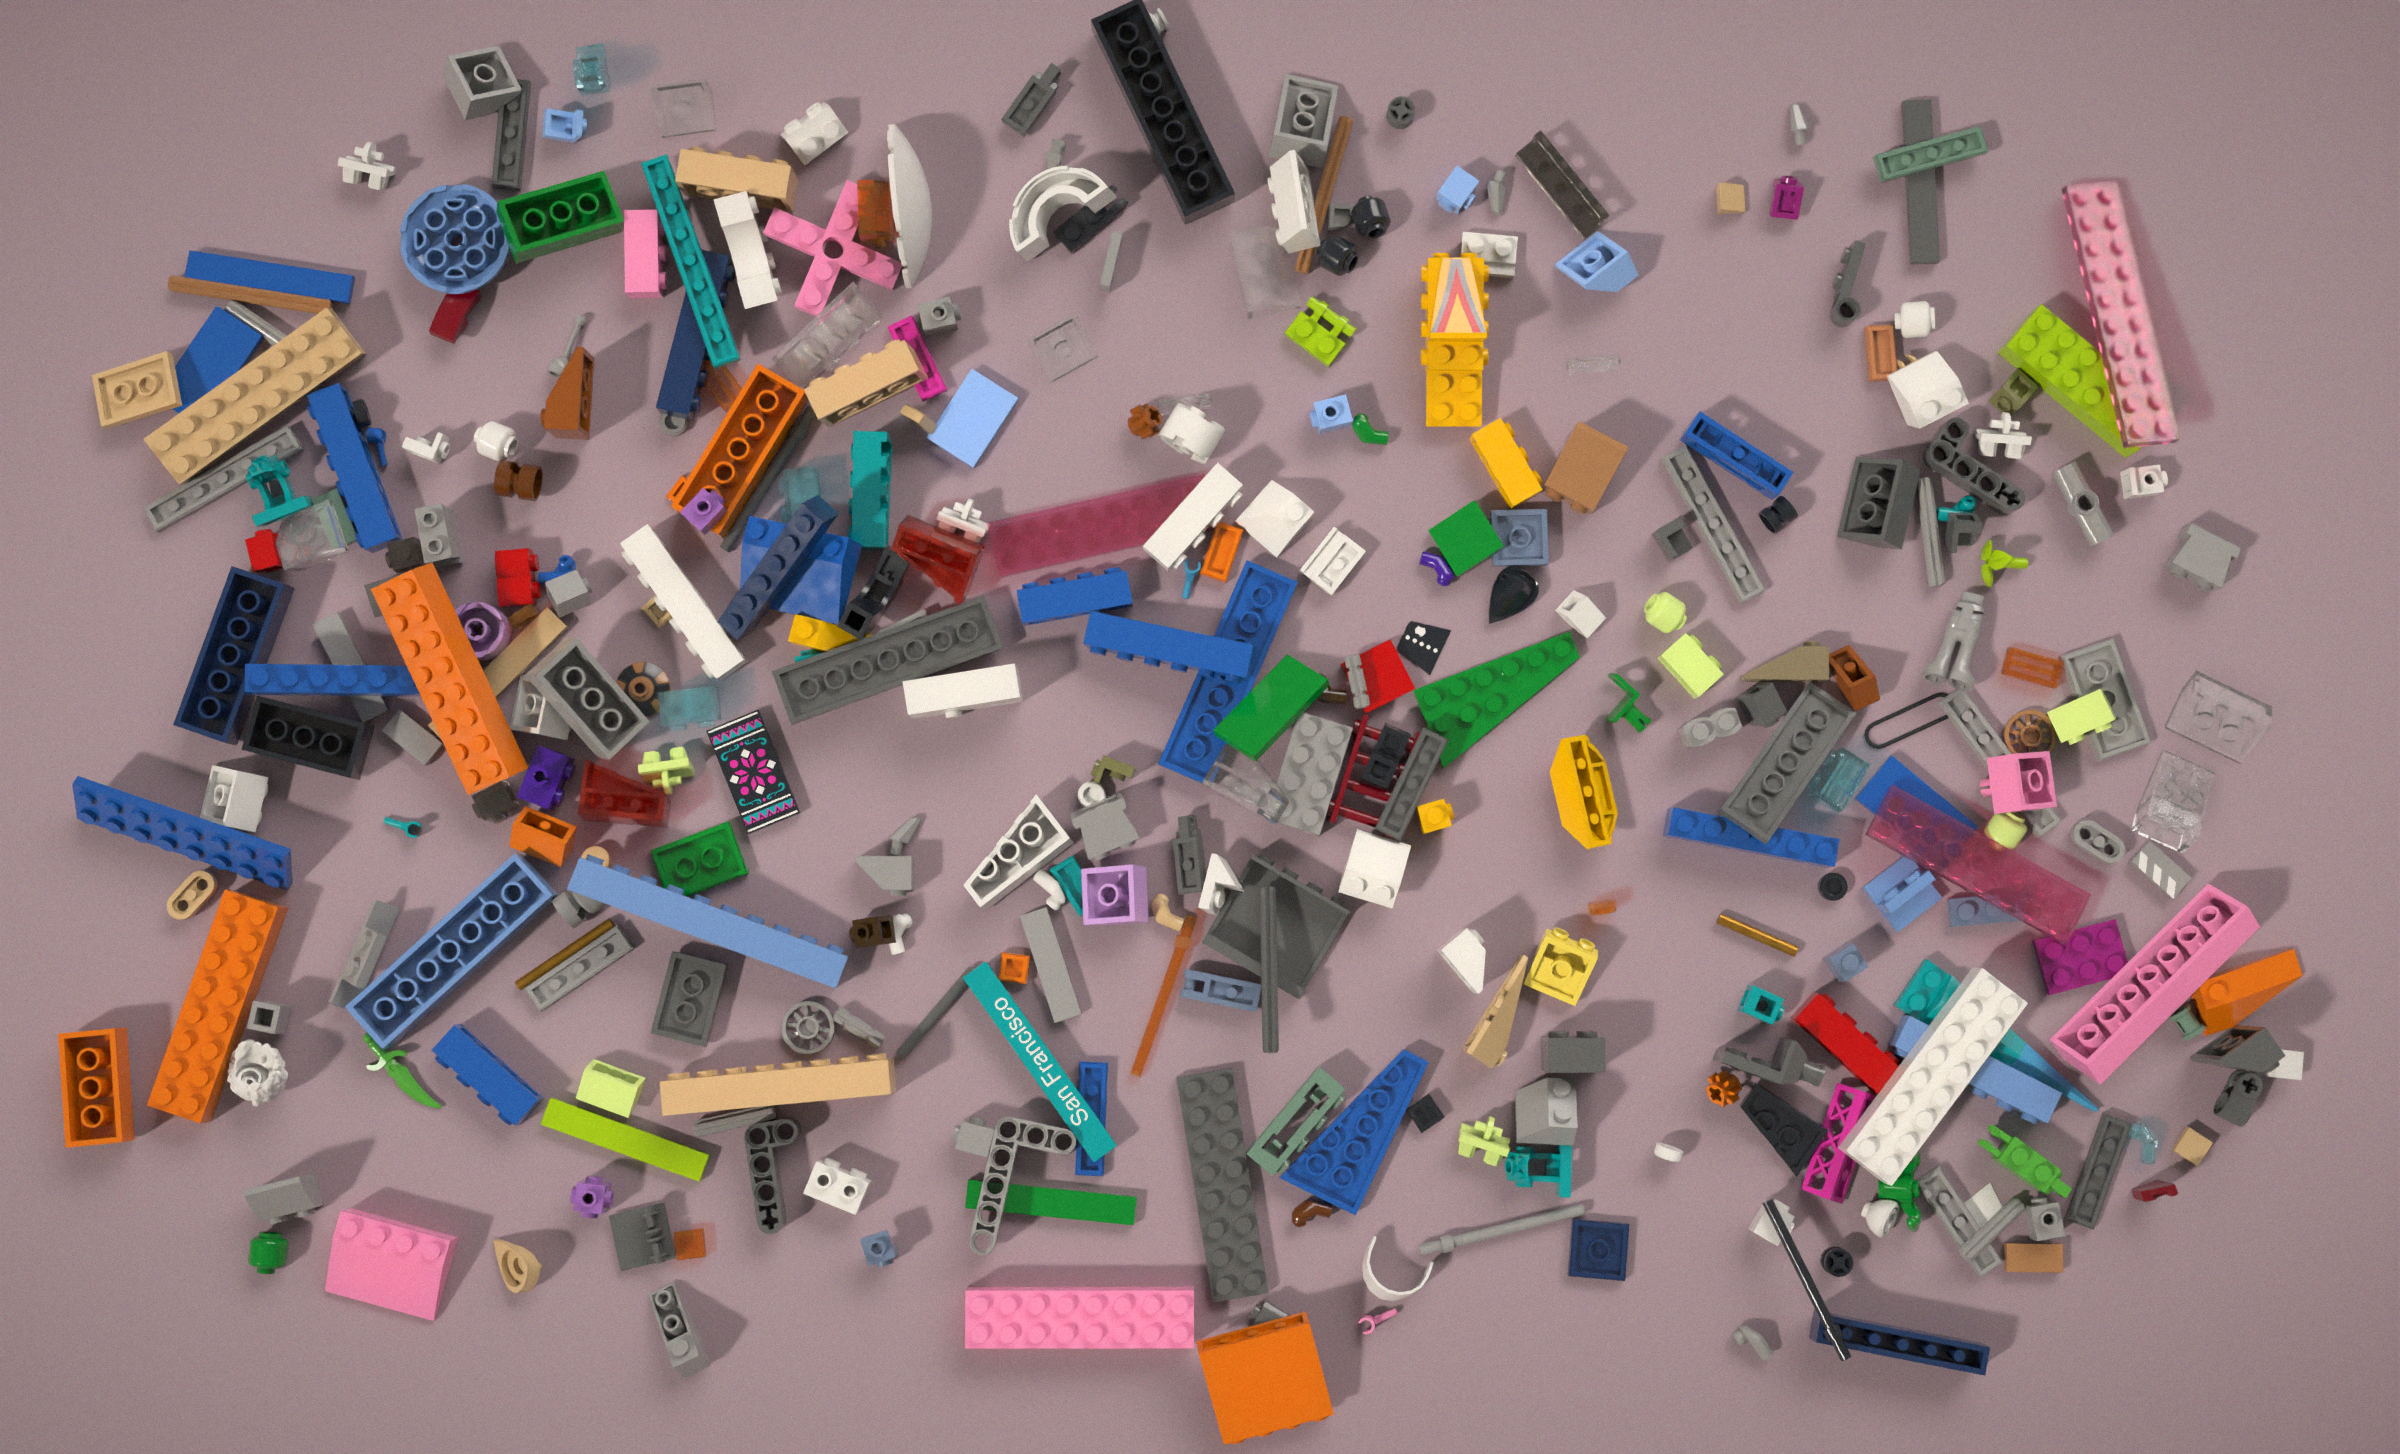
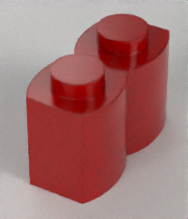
M529 548L495 551L499 607L510 608L537 605V599L541 598L540 584L535 581V571L539 570L537 554H533V550Z

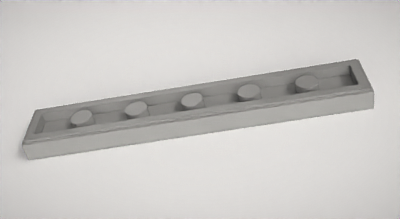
M287 425L148 504L143 509L155 531L160 533L248 483L246 479L248 467L257 457L277 455L280 461H286L305 449L292 426Z
M1687 445L1663 456L1661 461L1738 602L1742 604L1766 591Z
M1955 689L1937 702L1987 771V758L2012 754L1966 691ZM2053 808L2018 812L2026 819L2025 823L2036 838H2040L2062 822Z

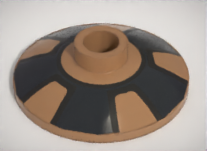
M649 662L633 663L627 666L616 680L618 686L645 717L659 713L669 701L671 694L669 678L655 664ZM639 684H644L646 688L642 694H638L636 691V687Z

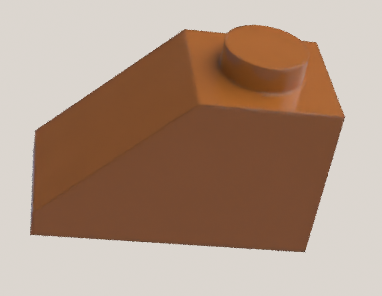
M1850 645L1829 654V669L1842 696L1855 711L1880 700L1876 676Z

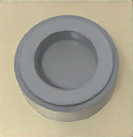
M661 414L660 427L669 436H680L688 428L687 419L667 414Z

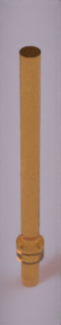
M1187 914L1180 935H1176L1172 958L1130 1072L1135 1076L1141 1077L1184 954L1186 950L1190 949L1192 943L1190 938L1197 917Z

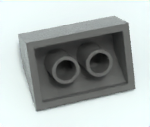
M1856 457L1837 537L1878 548L1902 550L1921 469L1900 459Z
M2235 1025L2191 1055L2190 1058L2193 1062L2269 1073L2280 1065L2278 1061L2286 1055L2266 1027Z

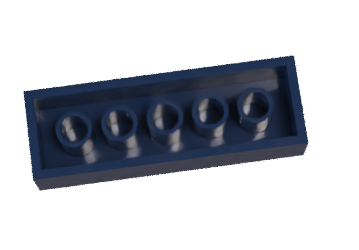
M231 566L173 725L224 743L238 744L255 695H247L245 693V664H267L295 588Z

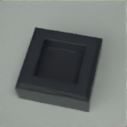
M1429 1093L1406 1109L1421 1133L1445 1118Z

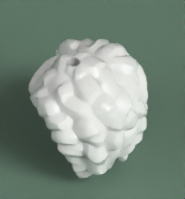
M247 1039L239 1043L230 1057L231 1062L227 1071V1081L231 1084L230 1088L235 1094L247 1101H252V1105L258 1107L261 1104L270 1102L271 1099H275L284 1090L288 1079L285 1061L282 1059L279 1050L271 1048V1045L268 1043L262 1045L253 1039Z

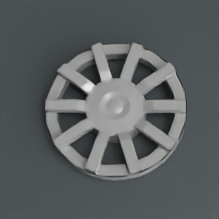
M804 1001L797 1003L786 1012L781 1026L782 1035L787 1045L796 1052L802 1054L819 1052L829 1045L834 1036L835 1023L833 1016L825 1006L818 1002ZM807 1005L816 1007L812 1016H809ZM799 1007H803V1018L795 1011ZM821 1009L826 1016L817 1020L816 1017ZM791 1014L798 1020L797 1023L787 1022ZM829 1019L830 1028L820 1027V1023ZM787 1027H794L797 1031L788 1036ZM819 1031L829 1032L826 1041L818 1034ZM799 1035L801 1039L796 1046L791 1039ZM813 1037H816L822 1045L814 1048ZM805 1039L809 1040L810 1049L801 1048Z

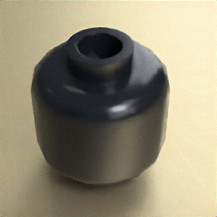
M1364 196L1352 208L1351 215L1359 235L1368 239H1376L1386 233L1391 220L1385 202L1382 199Z
M1338 235L1330 236L1327 240L1323 239L1316 250V254L1319 255V266L1337 276L1351 273L1359 260L1356 245Z

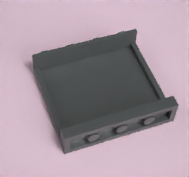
M1261 853L1258 857L1252 855L1238 879L1244 892L1231 891L1202 943L1261 977L1260 889L1265 886L1275 887L1278 987L1300 1000L1307 984L1350 911L1345 909L1347 903L1341 899L1332 896L1330 900L1321 895L1323 889L1315 884L1308 882L1307 885H1304L1297 881L1299 875L1285 867L1283 871L1273 867L1275 861Z

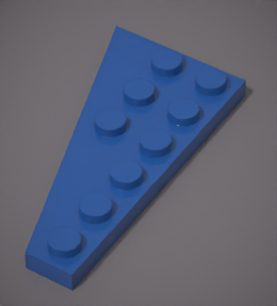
M1402 1049L1279 1178L1356 1215L1429 1062Z

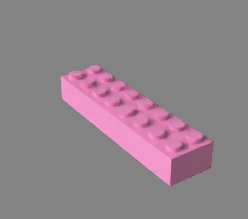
M2207 884L2050 1039L2061 1057L2101 1085L2260 928L2249 907L2212 885Z
M968 1287L965 1291V1349L1194 1348V1287Z

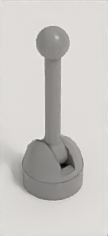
M578 315L575 318L576 325L563 356L554 358L549 364L547 372L557 378L561 376L568 364L567 358L579 330L586 323V318L583 315Z

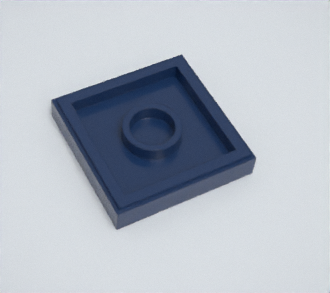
M1572 1218L1568 1276L1625 1281L1629 1224Z

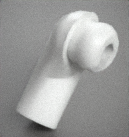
M897 914L893 917L896 943L889 944L892 955L905 952L901 936L905 929L912 926V919L908 914Z

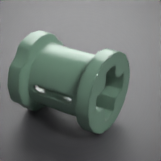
M2189 1003L2180 1006L2169 1017L2170 1021H2174L2182 1032L2181 1037L2184 1041L2194 1038L2206 1028L2203 1023H2199Z

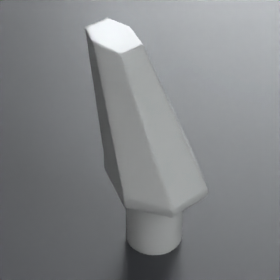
M1790 104L1791 132L1795 134V144H1807L1805 130L1809 129V126L1799 105Z
M1496 170L1493 180L1486 182L1491 211L1497 216L1502 215L1506 191L1503 182L1507 173L1502 170Z
M910 817L888 837L893 840L890 854L900 856L903 843H909L910 838L921 821L920 818Z

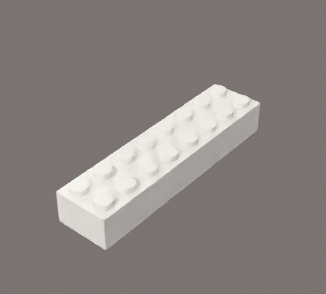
M1973 967L1838 1148L1880 1181L1892 1186L2028 1003L1983 968Z

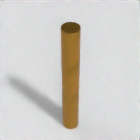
M1722 913L1718 916L1716 923L1793 957L1797 954L1799 947Z

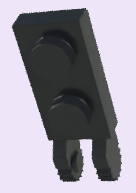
M1114 185L1109 186L1115 194L1118 189ZM1124 197L1119 199L1109 210L1103 207L1096 213L1088 206H1083L1054 230L1053 233L1065 248L1073 254L1113 221V217L1123 210L1129 202Z

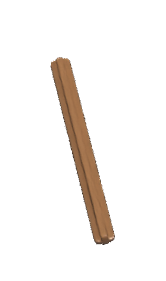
M1346 116L1339 117L1314 201L1319 237L1353 125V119ZM1316 247L1299 252L1295 271L1302 274L1309 273Z
M174 275L170 276L168 280V289L174 292L236 300L238 302L318 314L326 307L333 309V302L328 299Z

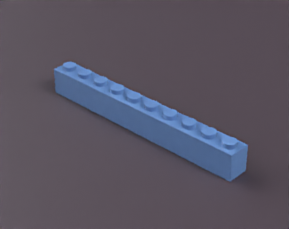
M588 854L586 859L581 857L578 859L567 890L830 987H837L848 956L843 955V948L830 943L827 948L816 945L818 941L816 938L803 933L801 938L790 935L791 929L778 924H775L774 929L763 925L765 919L751 914L748 915L747 919L736 915L738 909L722 904L720 909L710 905L711 899L695 894L694 899L683 895L684 889L668 884L667 889L656 885L658 880L642 874L640 879L629 875L631 870L615 864L613 869L602 865L604 860Z

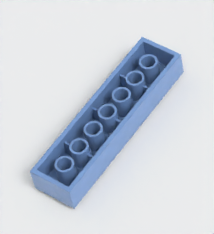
M514 853L346 1005L345 1008L382 1049L392 1048L552 903V899L559 894L523 854Z

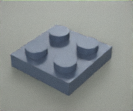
M1547 509L1490 511L1491 525L1505 548L1492 556V567L1547 566L1549 564Z

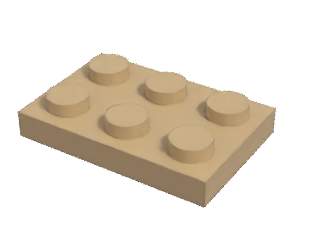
M168 351L92 375L101 427L105 429H111L182 406L173 354Z

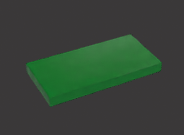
M1287 654L1213 730L1214 734L1256 762L1330 685L1329 681Z

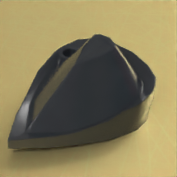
M1509 566L1498 574L1491 590L1489 624L1512 617L1524 611L1535 601L1539 593V585L1528 572L1519 567Z

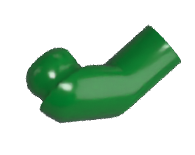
M1357 414L1354 417L1352 428L1362 442L1387 445L1388 431L1374 430L1365 414Z

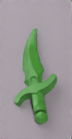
M368 1033L364 1034V1042L369 1043L368 1047L379 1058L377 1064L370 1063L366 1066L367 1069L376 1071L384 1067L387 1070L388 1076L394 1078L397 1086L411 1098L426 1106L437 1109L441 1108V1105L419 1086L408 1068L396 1061V1056H406L408 1054L407 1051L396 1049L388 1052L386 1049H382Z

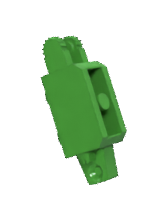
M1990 1124L1987 1130L1993 1136L2002 1140L1998 1148H1995L1989 1141L1980 1139L1977 1144L1992 1155L1991 1158L2033 1189L2047 1195L2053 1191L2060 1197L2067 1198L2072 1188L2060 1180L2063 1175L2061 1169L2015 1136L2007 1135L1998 1127Z

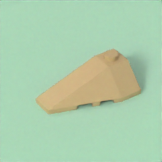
M1525 955L1519 956L1461 1049L1491 1069L1495 1065L1500 1066L1508 1054L1505 1048L1508 1045L1528 957Z

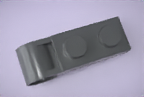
M1857 240L1849 247L1844 248L1840 263L1844 265L1841 273L1836 274L1832 284L1835 294L1830 311V319L1838 327L1849 326L1859 317L1861 312L1859 302L1849 297L1866 243ZM1840 307H1847L1851 312V318L1843 317L1839 311Z

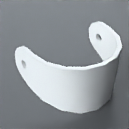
M1373 1236L1363 1259V1280L1370 1292L1380 1299L1388 1301L1406 1299L1424 1285L1432 1270L1433 1262H1429L1422 1279L1413 1290L1405 1292L1388 1290L1378 1283L1371 1271L1369 1261L1377 1237Z

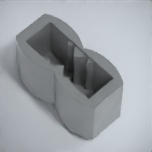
M1724 708L1707 717H1700L1686 722L1678 728V733L1684 748L1694 749L1710 743L1713 739H1722L1735 734L1742 728V724L1736 708Z

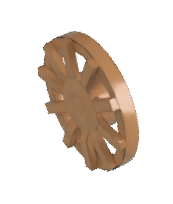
M2025 710L2016 713L2008 720L2003 730V740L2012 754L2021 753L2025 747H2027V753L2032 752V747H2035L2038 752H2044L2039 746L2041 742L2049 744L2046 751L2051 753L2056 745L2057 733L2047 715L2036 710ZM2025 715L2026 726H2023L2017 718ZM2030 715L2038 717L2034 725L2030 723ZM2042 720L2047 723V728L2040 729L2038 727ZM2013 722L2020 728L2019 731L2010 729ZM2050 731L2051 740L2043 738V733ZM2009 733L2018 735V738L2010 741ZM2020 742V747L2015 751L2011 745Z

